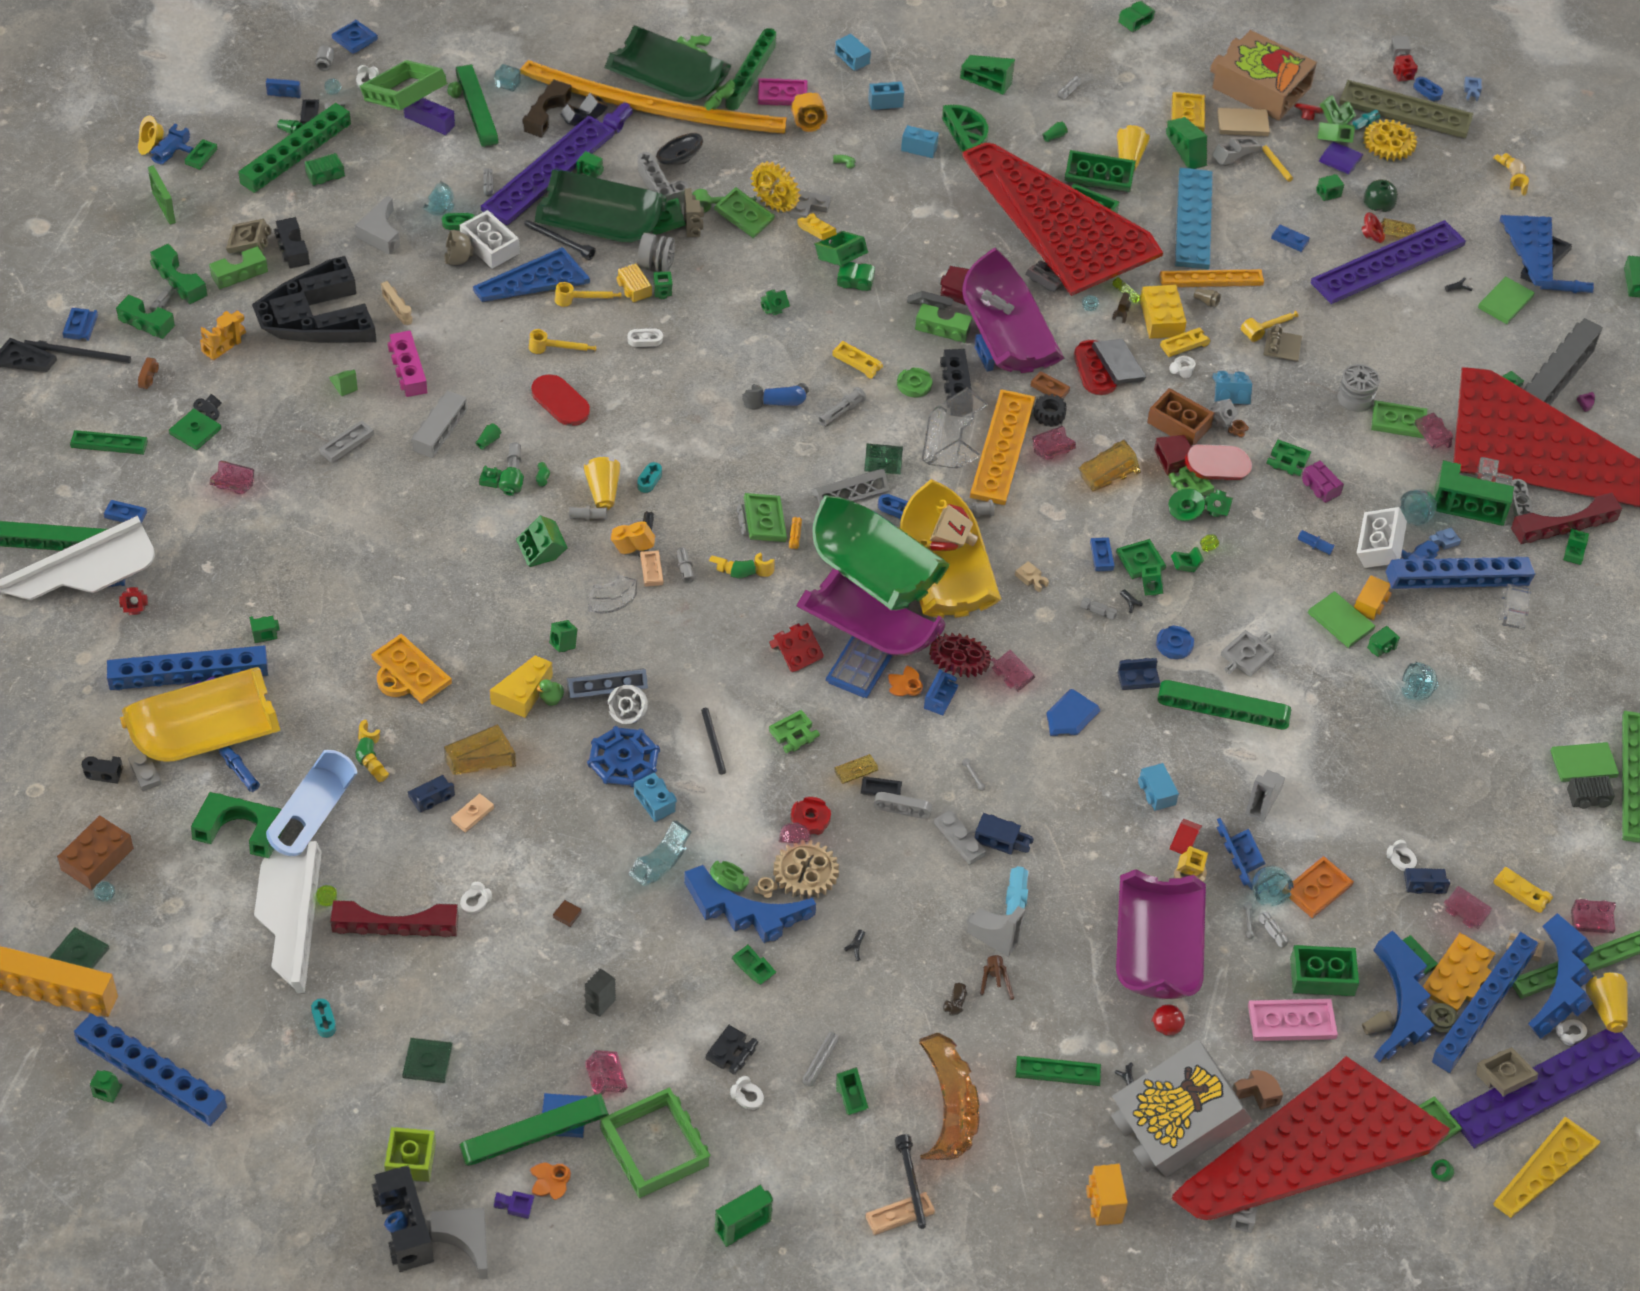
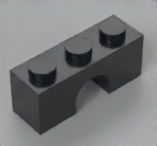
M292 217L276 221L274 234L276 239L279 238L278 246L280 251L283 250V261L288 263L289 269L309 265V253L305 241L301 240L297 218Z

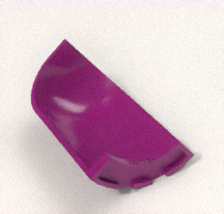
M996 247L979 258L966 274L963 283V297L996 365L1008 372L1015 370L1021 373L1034 372L1036 368L1044 367L1045 369L1065 359L1033 295L1010 261ZM988 290L992 292L993 296L995 294L1005 300L1007 304H1012L1014 309L1009 315L1003 312V309L1000 310L989 303L990 301L983 300L981 297L984 291Z
M834 568L820 584V590H805L796 605L803 611L893 656H908L922 651L942 634L946 625L940 616L933 622L906 608L900 610L889 609Z
M1137 869L1120 875L1116 973L1121 984L1127 989L1142 996L1164 1000L1195 995L1200 990L1204 979L1206 884L1195 875L1169 878V882L1158 881V877L1147 875Z

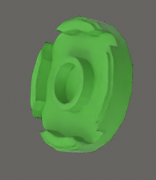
M916 367L911 368V370H903L897 379V386L901 393L914 398L927 395L931 391L933 384L930 374L924 369Z
M715 861L710 868L712 878L718 884L731 891H744L749 884L748 876L745 877L742 869L728 861L719 863V861Z

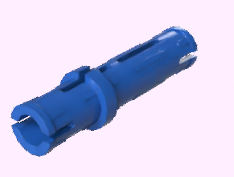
M1553 280L1552 287L1540 286V290L1593 293L1594 282Z
M231 746L220 748L219 753L226 760V765L234 770L249 792L256 791L260 783L243 764L240 755L235 754Z

